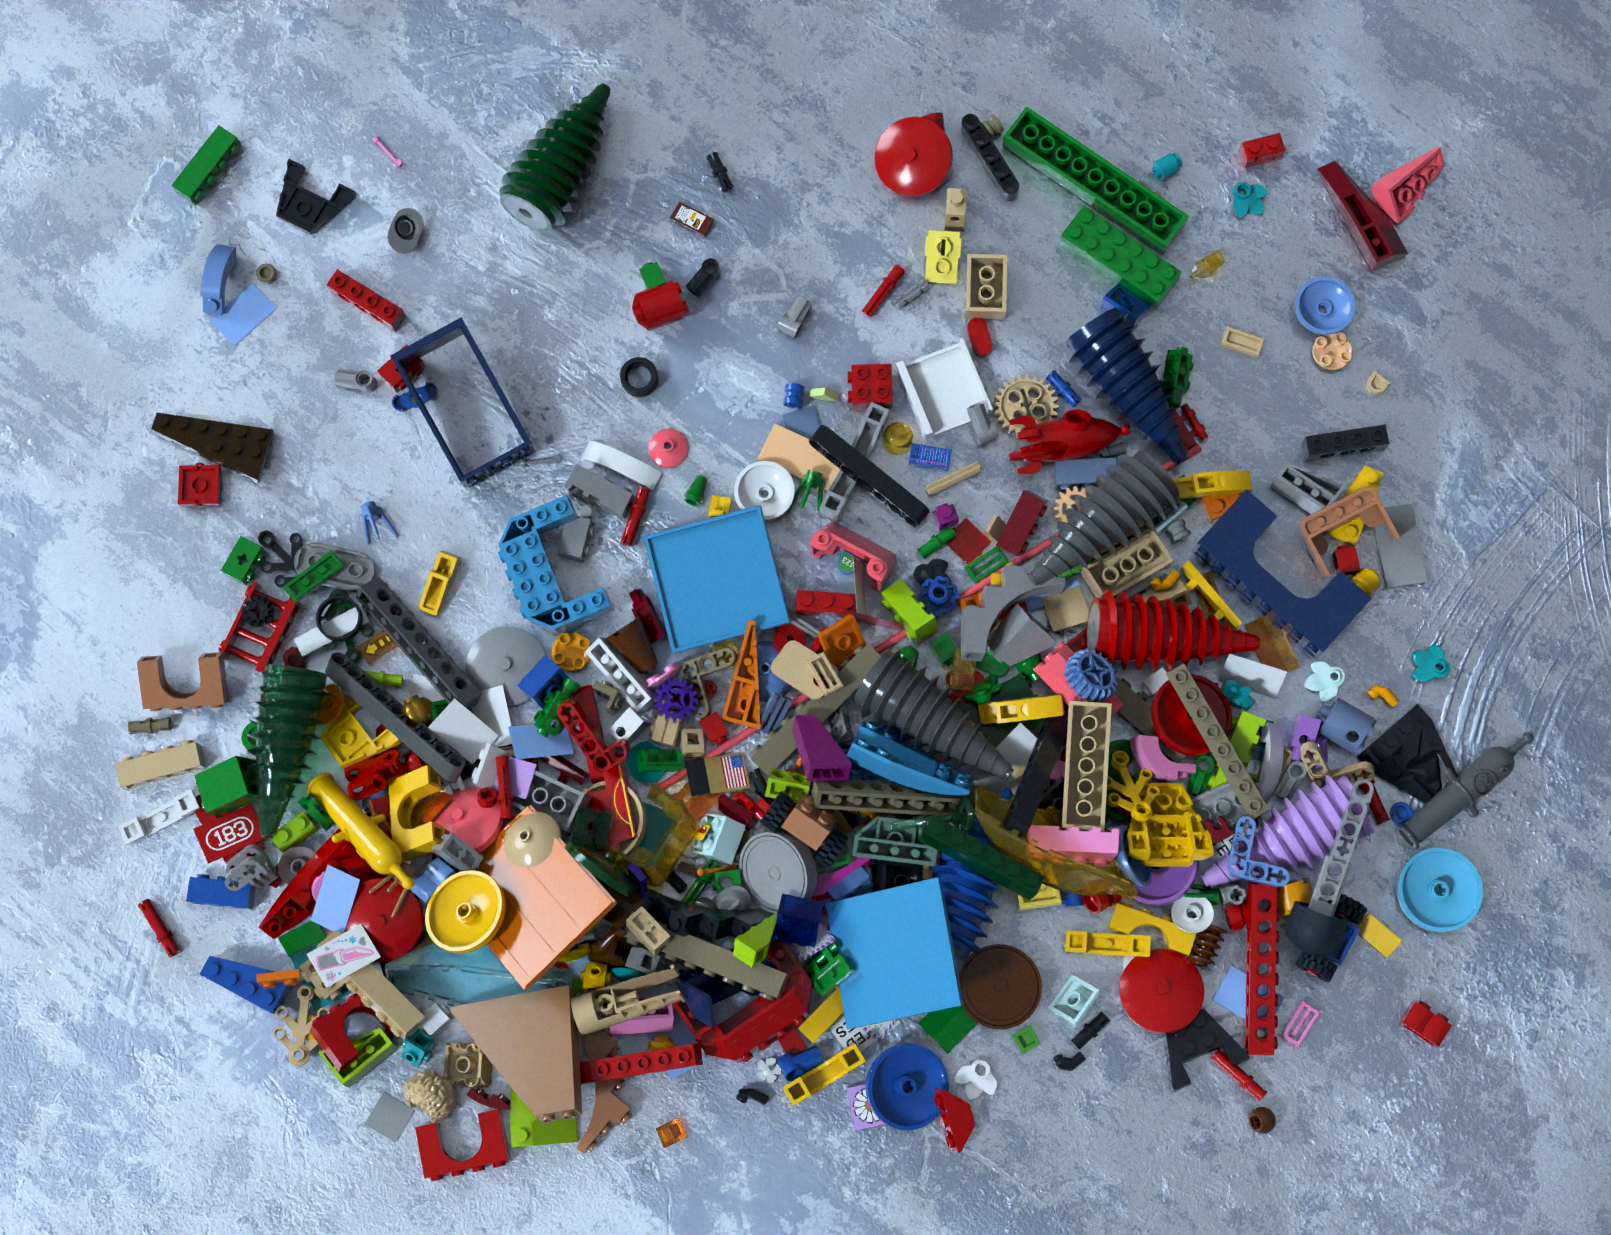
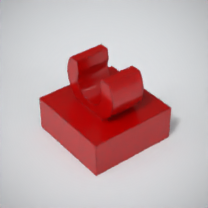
M761 797L756 803L760 809L754 816L759 821H761L772 803L767 797Z

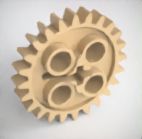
M1019 374L1017 381L1011 377L1010 385L1004 382V389H998L1000 395H995V400L998 402L994 403V408L998 410L994 412V416H1000L997 419V423L1004 422L1002 429L1008 427L1009 435L1015 431L1016 438H1018L1017 434L1021 432V429H1024V426L1019 424L1010 425L1009 420L1013 419L1015 415H1027L1026 407L1023 406L1024 399L1021 390H1024L1026 405L1030 406L1028 413L1035 419L1036 424L1054 420L1053 418H1057L1058 415L1055 410L1059 409V405L1054 404L1058 402V397H1052L1055 394V390L1049 391L1050 383L1044 386L1043 378L1039 382L1036 381V375H1034L1032 380L1029 379L1028 374H1026L1025 379H1022ZM1034 391L1038 393L1039 396L1037 398H1031L1028 395V393ZM1016 396L1019 398V401L1013 403L1009 400V397ZM1040 410L1044 415L1036 417L1033 412Z

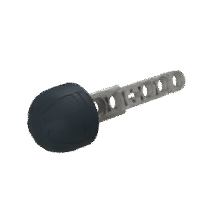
M1358 779L1352 787L1350 793L1352 798L1347 802L1330 854L1325 857L1310 903L1294 901L1288 920V932L1294 945L1307 954L1321 955L1332 951L1340 943L1348 919L1336 914L1335 911L1352 865L1349 861L1367 812V803H1370L1374 791L1373 784L1367 779ZM1360 783H1367L1369 785L1368 793L1364 795L1359 794L1357 790ZM1354 803L1362 805V812L1358 815H1354L1350 811ZM1348 823H1352L1355 826V832L1352 835H1346L1343 831L1344 826ZM1340 836L1352 839L1351 843L1346 841L1345 847L1348 851L1339 855L1340 852L1337 850V847H1341L1344 842L1343 839H1340ZM1339 864L1342 868L1340 874L1332 875L1329 871L1330 866ZM1326 884L1334 886L1335 890L1332 895L1323 894L1322 890ZM1321 896L1326 900H1331V902L1328 903L1325 900L1319 899V897Z

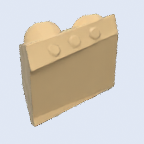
M446 1044L444 1079L450 1081L452 1086L488 1087L491 1084L492 1063L477 1044Z

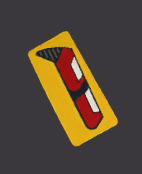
M701 824L694 838L703 840L710 825Z

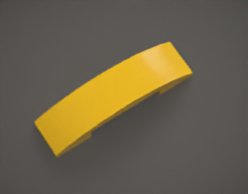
M1066 930L1065 952L1150 957L1151 936Z

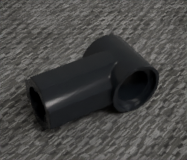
M713 258L704 260L701 268L686 284L685 287L694 296L699 298L708 286L719 278L721 271L718 262ZM710 266L716 267L713 273L706 272V269Z

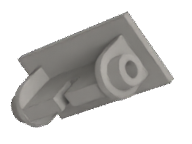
M841 705L830 715L829 724L833 739L837 744L842 742L846 745H851L854 741V736L850 730V718L846 713H843Z

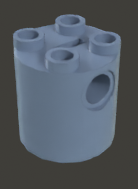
M1339 697L1335 699L1331 707L1323 704L1316 716L1317 719L1322 721L1318 734L1327 737L1328 740L1357 755L1363 749L1366 738H1370L1377 722L1371 715Z

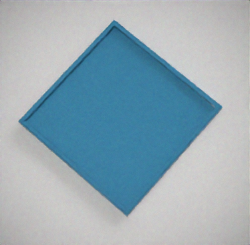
M761 505L643 536L672 654L744 636L749 620L755 621L756 632L791 623Z
M941 877L826 903L830 932L835 938V942L840 946L835 955L844 953L855 970L839 984L847 1029L964 1005Z

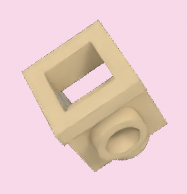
M695 726L685 727L679 734L680 750H682L683 759H699L704 754L703 729H697Z

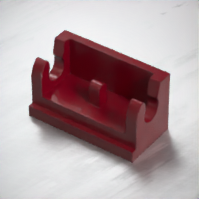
M1220 815L1218 819L1222 825L1217 822L1215 827L1210 818L1204 821V825L1215 844L1234 834L1233 828H1230L1224 817Z

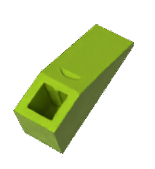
M775 913L769 918H765L760 924L751 927L749 931L739 935L734 941L733 956L751 968L764 961L775 932L779 914Z

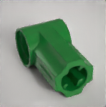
M1208 755L1200 756L1195 762L1196 773L1191 774L1186 788V792L1193 796H1198L1205 792L1214 769V760ZM1202 760L1207 761L1210 765L1209 770L1204 771L1200 769L1199 762Z

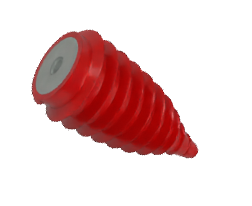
M1107 589L1100 598L1095 597L1089 609L1086 628V648L1089 651L1094 649L1096 654L1101 652L1102 657L1107 658L1109 663L1119 661L1123 671L1129 662H1135L1137 671L1141 670L1144 662H1150L1152 671L1157 669L1159 662H1165L1168 671L1172 669L1175 661H1180L1181 664L1184 663L1187 667L1189 660L1196 659L1198 665L1201 666L1204 658L1213 656L1216 661L1220 655L1255 651V649L1258 650L1260 647V638L1256 637V635L1243 632L1241 629L1231 628L1227 622L1220 624L1213 614L1208 615L1205 619L1199 607L1194 608L1190 613L1188 606L1184 602L1179 603L1175 609L1170 599H1165L1160 605L1158 599L1153 595L1147 599L1146 603L1141 594L1136 593L1129 600L1127 593L1121 591L1114 599L1111 590Z

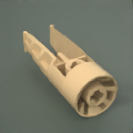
M671 965V969L634 977L627 981L614 983L572 997L571 1008L580 1033L584 1036L627 1022L638 1016L646 1015L679 1000L685 1002L686 999L679 990L640 1001L637 993L680 976V973L674 965Z

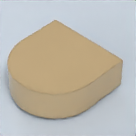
M1374 371L1366 382V389L1372 395H1381L1391 382L1377 371Z

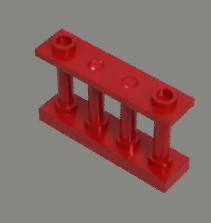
M253 581L252 585L248 586L245 592L246 598L244 602L249 597L262 595L269 598L274 607L281 609L282 614L277 620L272 619L267 624L274 631L271 637L264 638L243 629L245 620L241 612L242 604L226 639L219 646V652H223L224 659L226 660L232 654L255 664V671L267 677L271 665H273L299 611L301 603H295L291 597H289L288 601L283 602L260 592L262 587ZM255 612L259 619L260 613ZM238 636L264 646L265 650L262 656L257 657L234 647Z

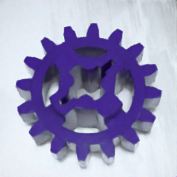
M676 678L675 682L672 683L671 679H668L667 685L661 683L662 689L655 690L659 696L653 697L654 702H658L654 707L655 710L661 709L658 715L660 717L665 715V721L672 718L673 723H676L677 719L680 718L681 722H684L685 716L691 718L690 711H697L693 705L699 703L698 699H695L698 694L697 691L692 692L694 689L692 684L687 686V680L680 683L679 678ZM665 694L667 697V701L663 705L662 699ZM688 696H689V697H690V702H689V705H688V707H687L686 704H685V700H686V699L688 698ZM672 697L675 699H679L680 704L677 702H673Z

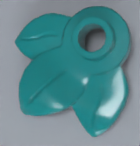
M1240 182L1234 186L1232 191L1235 198L1233 210L1237 216L1243 218L1247 212L1254 215L1264 213V205L1261 198H1264L1268 191L1259 184L1249 185L1245 182ZM1242 190V191H1244L1246 194H1245V195H1240V194H1239V191Z
M1432 644L1429 652L1418 650L1412 653L1413 661L1418 666L1412 674L1414 679L1429 682L1434 678H1445L1450 673V664L1445 660V652L1440 646ZM1442 665L1444 668L1439 671L1436 669V666Z

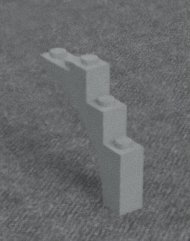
M1016 564L1005 565L1001 573V587L998 585L985 586L981 593V608L976 605L965 606L961 613V660L981 662L986 653L987 637L994 621L1006 609L1021 600L1043 594H1061L1066 586L1065 578L1057 576L1042 585L1035 586L1029 579L1031 574H1025V567H1020Z

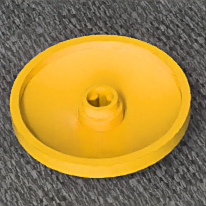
M474 870L462 871L444 880L431 895L426 908V929L433 942L445 951L454 954L470 953L485 946L496 935L505 916L506 902L500 885L489 875Z

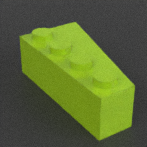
M1242 711L1237 717H1233L1232 732L1228 739L1244 767L1247 768L1252 757L1251 750L1254 749L1259 740L1260 734L1258 732L1262 726L1264 727L1266 719ZM1217 761L1214 765L1218 767L1215 775L1211 774L1207 784L1210 786L1209 790L1228 782Z

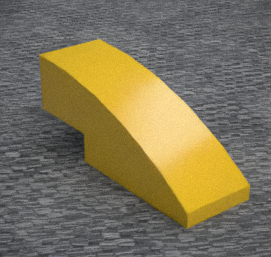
M444 550L438 552L433 570L429 573L418 606L419 610L435 616L438 615L453 583L462 557Z

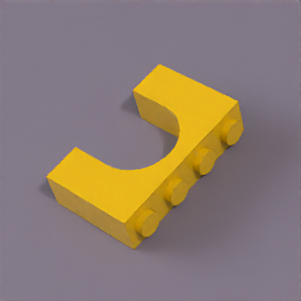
M426 765L388 781L392 841L400 848L402 861L405 862L433 852L432 848L443 841L441 836L445 834V827L432 821L414 829L411 827V814L417 802L430 794L442 790L441 776L430 766Z

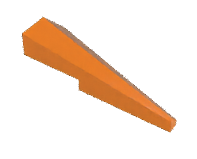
M749 620L721 720L760 730L756 623Z

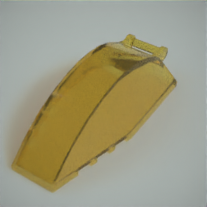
M980 787L976 788L975 815L988 838L998 851L1044 875L1045 879L1042 884L1072 894H1119L1128 900H1133L1137 897V889L1134 887V883L1116 866L1115 858L1110 865L1098 867L1095 864H1085L1052 849L1049 852L1036 846L1038 841L1034 839L1030 842L1027 841L1028 832L1023 837L1018 836L1020 831L1013 829L1011 832L1003 826L1014 798L1013 796L1011 800L1000 798L1001 793ZM1048 806L1046 810L1037 808L1031 825L1059 826L1061 830L1065 831V828H1062L1063 811ZM1104 829V831H1101V832H1111V831L1108 830V829Z

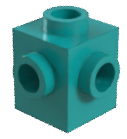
M418 1029L411 1037L408 1036L402 1044L404 1050L401 1057L418 1068L423 1062L427 1063L432 1057L433 1052L431 1050L435 1039Z

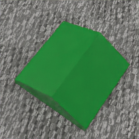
M961 1006L930 1012L918 1023L947 1054L977 1025Z

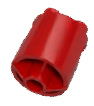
M670 280L664 285L654 286L634 295L632 311L637 323L648 331H652L670 324V322L678 318H685L689 308L686 301L681 300L679 294L682 293L679 283H674L673 280Z

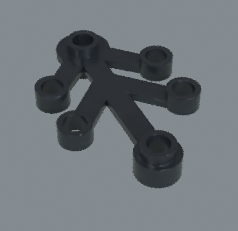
M268 530L262 531L258 536L259 543L265 548H271L285 563L265 561L261 564V571L267 575L273 571H294L297 574L294 559L297 551L300 549V545L303 543L302 536L299 533L291 534L290 556L276 543V537L272 532ZM298 536L299 541L293 542L294 537ZM267 537H271L269 543H265ZM270 565V570L265 571L264 567ZM278 575L275 577L274 582L279 588H283L285 584L295 577ZM284 578V583L278 584V580Z

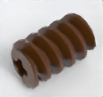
M1212 924L1204 932H1199L1198 937L1201 940H1195L1194 942L1198 948L1194 947L1191 949L1194 955H1189L1188 959L1194 965L1212 971L1207 965L1215 964L1210 958L1218 957V954L1214 952V949H1221L1217 941L1224 942L1225 939L1220 934H1227L1228 932Z

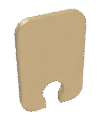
M795 640L787 642L772 662L771 672L812 700H820L824 696L820 687L814 684V677L806 665L807 660L818 654ZM822 658L819 659L822 667L824 668L825 672L827 673L828 677L833 683L835 681L834 678L832 677ZM813 662L812 664L818 675H822L815 662ZM831 663V665L833 666L834 670L838 675L837 667Z

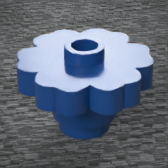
M937 576L935 580L928 578L925 580V583L921 584V593L918 594V601L925 605L924 609H927L928 614L932 613L936 618H939L942 613L950 615L956 609L959 592L956 585L950 584L949 578ZM935 595H941L942 598H936Z

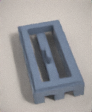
M772 692L760 716V730H756L763 731L766 734H770L773 730L777 732L792 700ZM778 698L779 700H778V702H777L775 708L772 710V712H771V714H770V718H769V720L767 721V723H766V725H765V727H764L763 725H764V723H765V721H766V719H767V717H768V715H769V713H770V711H771V709H772V707H773V705H774L776 699Z

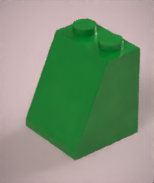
M234 756L194 775L196 788L202 798V807L208 814L219 815L269 798L258 762L254 759Z

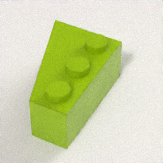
M902 579L881 592L883 598L881 601L882 605L887 611L891 610L894 613L893 618L895 622H900L906 629L905 634L911 642L914 640L920 645L938 632L935 616L932 613L928 614L924 609L925 605L922 602L919 603L915 598V594Z
M381 1027L357 1036L355 1039L350 1040L359 1052L357 1061L340 1072L323 1050L318 1053L341 1084L350 1088L399 1048V1046L387 1031Z

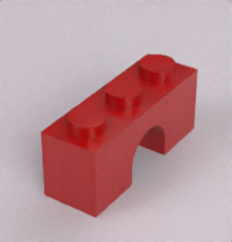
M797 590L796 613L798 615L817 616V614L825 613L836 615L837 618H843L842 610L857 613L856 594Z

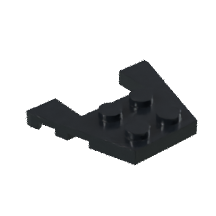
M288 159L276 217L312 235L356 195V192L339 183L331 199L327 200L297 185L306 168Z
M1204 1008L1200 1010L1194 1021L1180 1031L1166 1034L1173 1092L1191 1085V1080L1183 1066L1184 1063L1219 1048L1224 1049L1232 1067L1250 1060L1249 1055Z

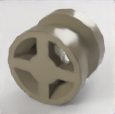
M995 115L990 116L988 121L981 122L991 139L994 138L996 133L1004 131L1002 123Z

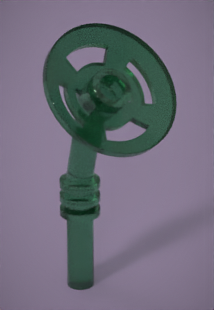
M961 798L952 814L936 816L947 823H952L956 828L964 830L969 835L973 831L975 820L974 807L968 798ZM923 815L918 816V818L913 817L911 820L891 823V830L923 828L931 816Z

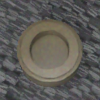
M266 263L257 268L256 276L261 283L271 284L277 278V271L271 264Z

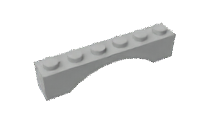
M873 402L870 403L852 444V447L867 459L870 458L889 419L890 413L889 409ZM840 470L819 508L821 515L836 522L839 521L857 484L843 471Z

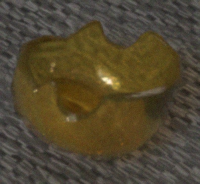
M893 422L888 425L882 439L885 449L892 454L898 455L907 452L913 442L911 428L902 422Z

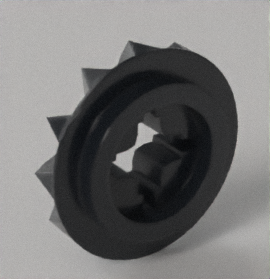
M255 595L249 597L243 603L241 612L247 624L253 627H263L274 618L275 608L272 601L266 596ZM257 603L261 609L267 610L260 612L259 619L256 613L252 612V610L256 609Z

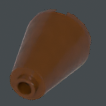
M638 617L606 638L608 643L641 674L645 672L648 675L657 669L655 665L658 661L641 617Z

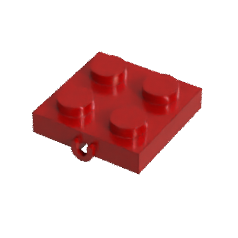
M203 463L179 466L178 505L194 507L219 506L221 466L204 465Z

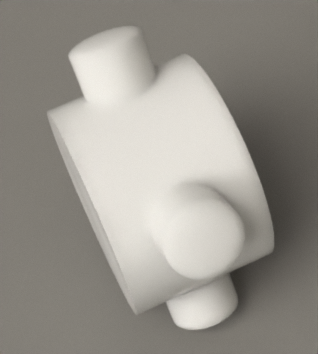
M591 504L579 506L578 510H580L581 517L588 519L594 517Z

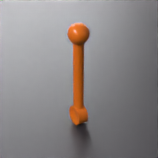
M732 863V865L728 864L725 867L704 870L699 868L697 875L703 876L706 873L736 870V867Z

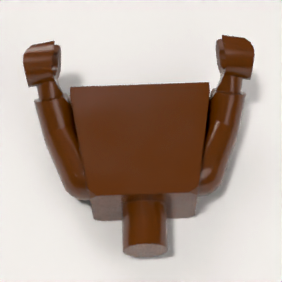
M615 922L611 927V932H608L603 938L596 939L592 945V951L588 954L589 961L607 964L608 971L617 967L627 968L625 963L632 946L620 938L625 936L626 932L619 929L626 926L620 922Z

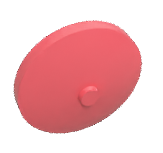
M466 787V790L456 789L453 795L449 796V794H446L440 798L428 811L423 825L431 821L445 827V834H455L477 853H480L496 839L502 828L503 819H500V803L497 801V798L496 804L493 807L482 808L477 802V793L482 788Z

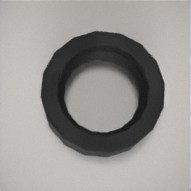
M631 358L624 363L620 371L622 387L632 396H648L657 387L659 380L657 369L647 358ZM639 366L647 368L651 374L648 385L641 388L631 386L627 378L630 370Z

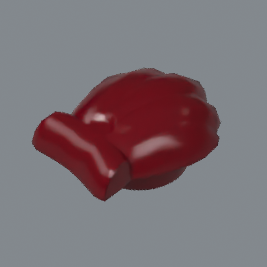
M292 646L289 650L285 651L283 654L285 666L306 669V655L302 656L298 647Z

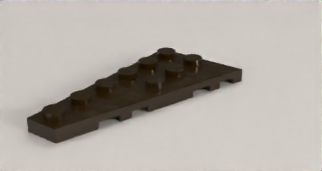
M158 412L151 428L153 434L172 443L176 442L189 451L192 450L199 453V456L224 468H230L243 477L251 478L257 484L260 482L274 436L273 429Z

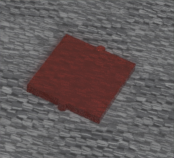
M965 518L956 528H953L957 536L945 543L968 565L978 556L982 555V552L991 544V541Z

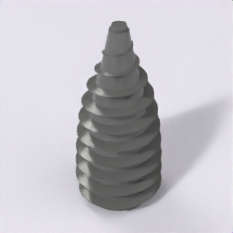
M1138 451L1132 457L1120 455L1117 459L1118 466L1109 465L1106 470L1107 476L1098 475L1096 477V486L1088 485L1086 487V498L1079 496L1075 499L1077 510L1071 508L1066 510L1068 523L1062 521L1057 523L1059 535L1050 537L1051 546L1048 551H1044V556L1031 571L1030 581L1035 586L1042 585L1066 571L1072 573V568L1082 565L1087 569V561L1093 558L1103 563L1101 553L1107 551L1116 556L1115 545L1120 543L1129 548L1130 544L1127 537L1133 535L1138 539H1142L1141 527L1144 526L1149 530H1154L1152 522L1154 517L1165 521L1164 509L1168 508L1172 511H1177L1178 508L1175 500L1179 498V491L1163 466L1144 451Z
M902 649L895 653L891 650L887 651L875 663L862 681L854 697V701L862 706V718L873 713L875 715L874 726H879L884 722L888 723L887 734H892L897 730L901 731V743L910 738L915 739L914 750H918L924 745L928 746V757H932L940 752L943 753V763L954 758L959 760V767L969 764L975 766V770L982 769L991 773V775L994 774L1002 779H1009L1014 772L1012 765L989 741L991 736L986 737L980 730L982 722L975 724L970 716L973 708L963 712L959 707L962 697L954 701L951 700L948 696L951 686L941 691L937 687L939 676L932 680L925 677L927 666L917 671L913 667L915 657L906 662L900 658Z

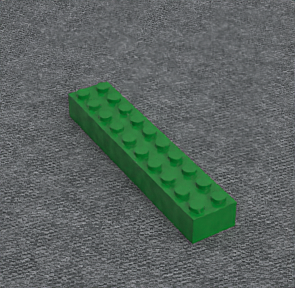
M1027 106L1003 136L1002 145L1162 254L1165 253L1186 225L1189 215Z

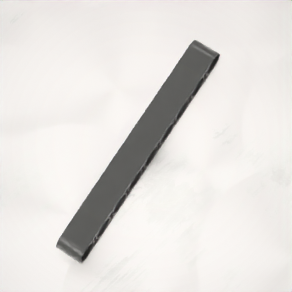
M339 652L331 655L325 669V674L445 780L455 782L459 779L465 765L463 757L423 722L419 721V724L417 723L414 728L407 725L408 716H405L402 709L404 706L346 655Z

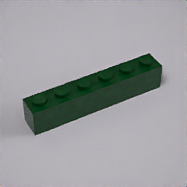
M932 815L926 821L918 837V840L1029 901L1037 895L1045 879L1044 875L935 815Z

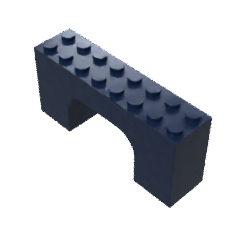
M1246 489L1197 542L1193 549L1195 552L1194 556L1201 562L1206 561L1211 566L1210 570L1215 575H1221L1226 579L1225 583L1234 590L1236 588L1242 593L1240 596L1246 602H1252L1262 616L1265 617L1267 615L1272 620L1271 623L1278 630L1283 629L1288 634L1287 637L1294 644L1299 643L1306 655L1317 659L1372 598L1341 571L1320 594L1312 598L1297 597L1258 564L1253 552L1255 542L1272 525L1277 515Z

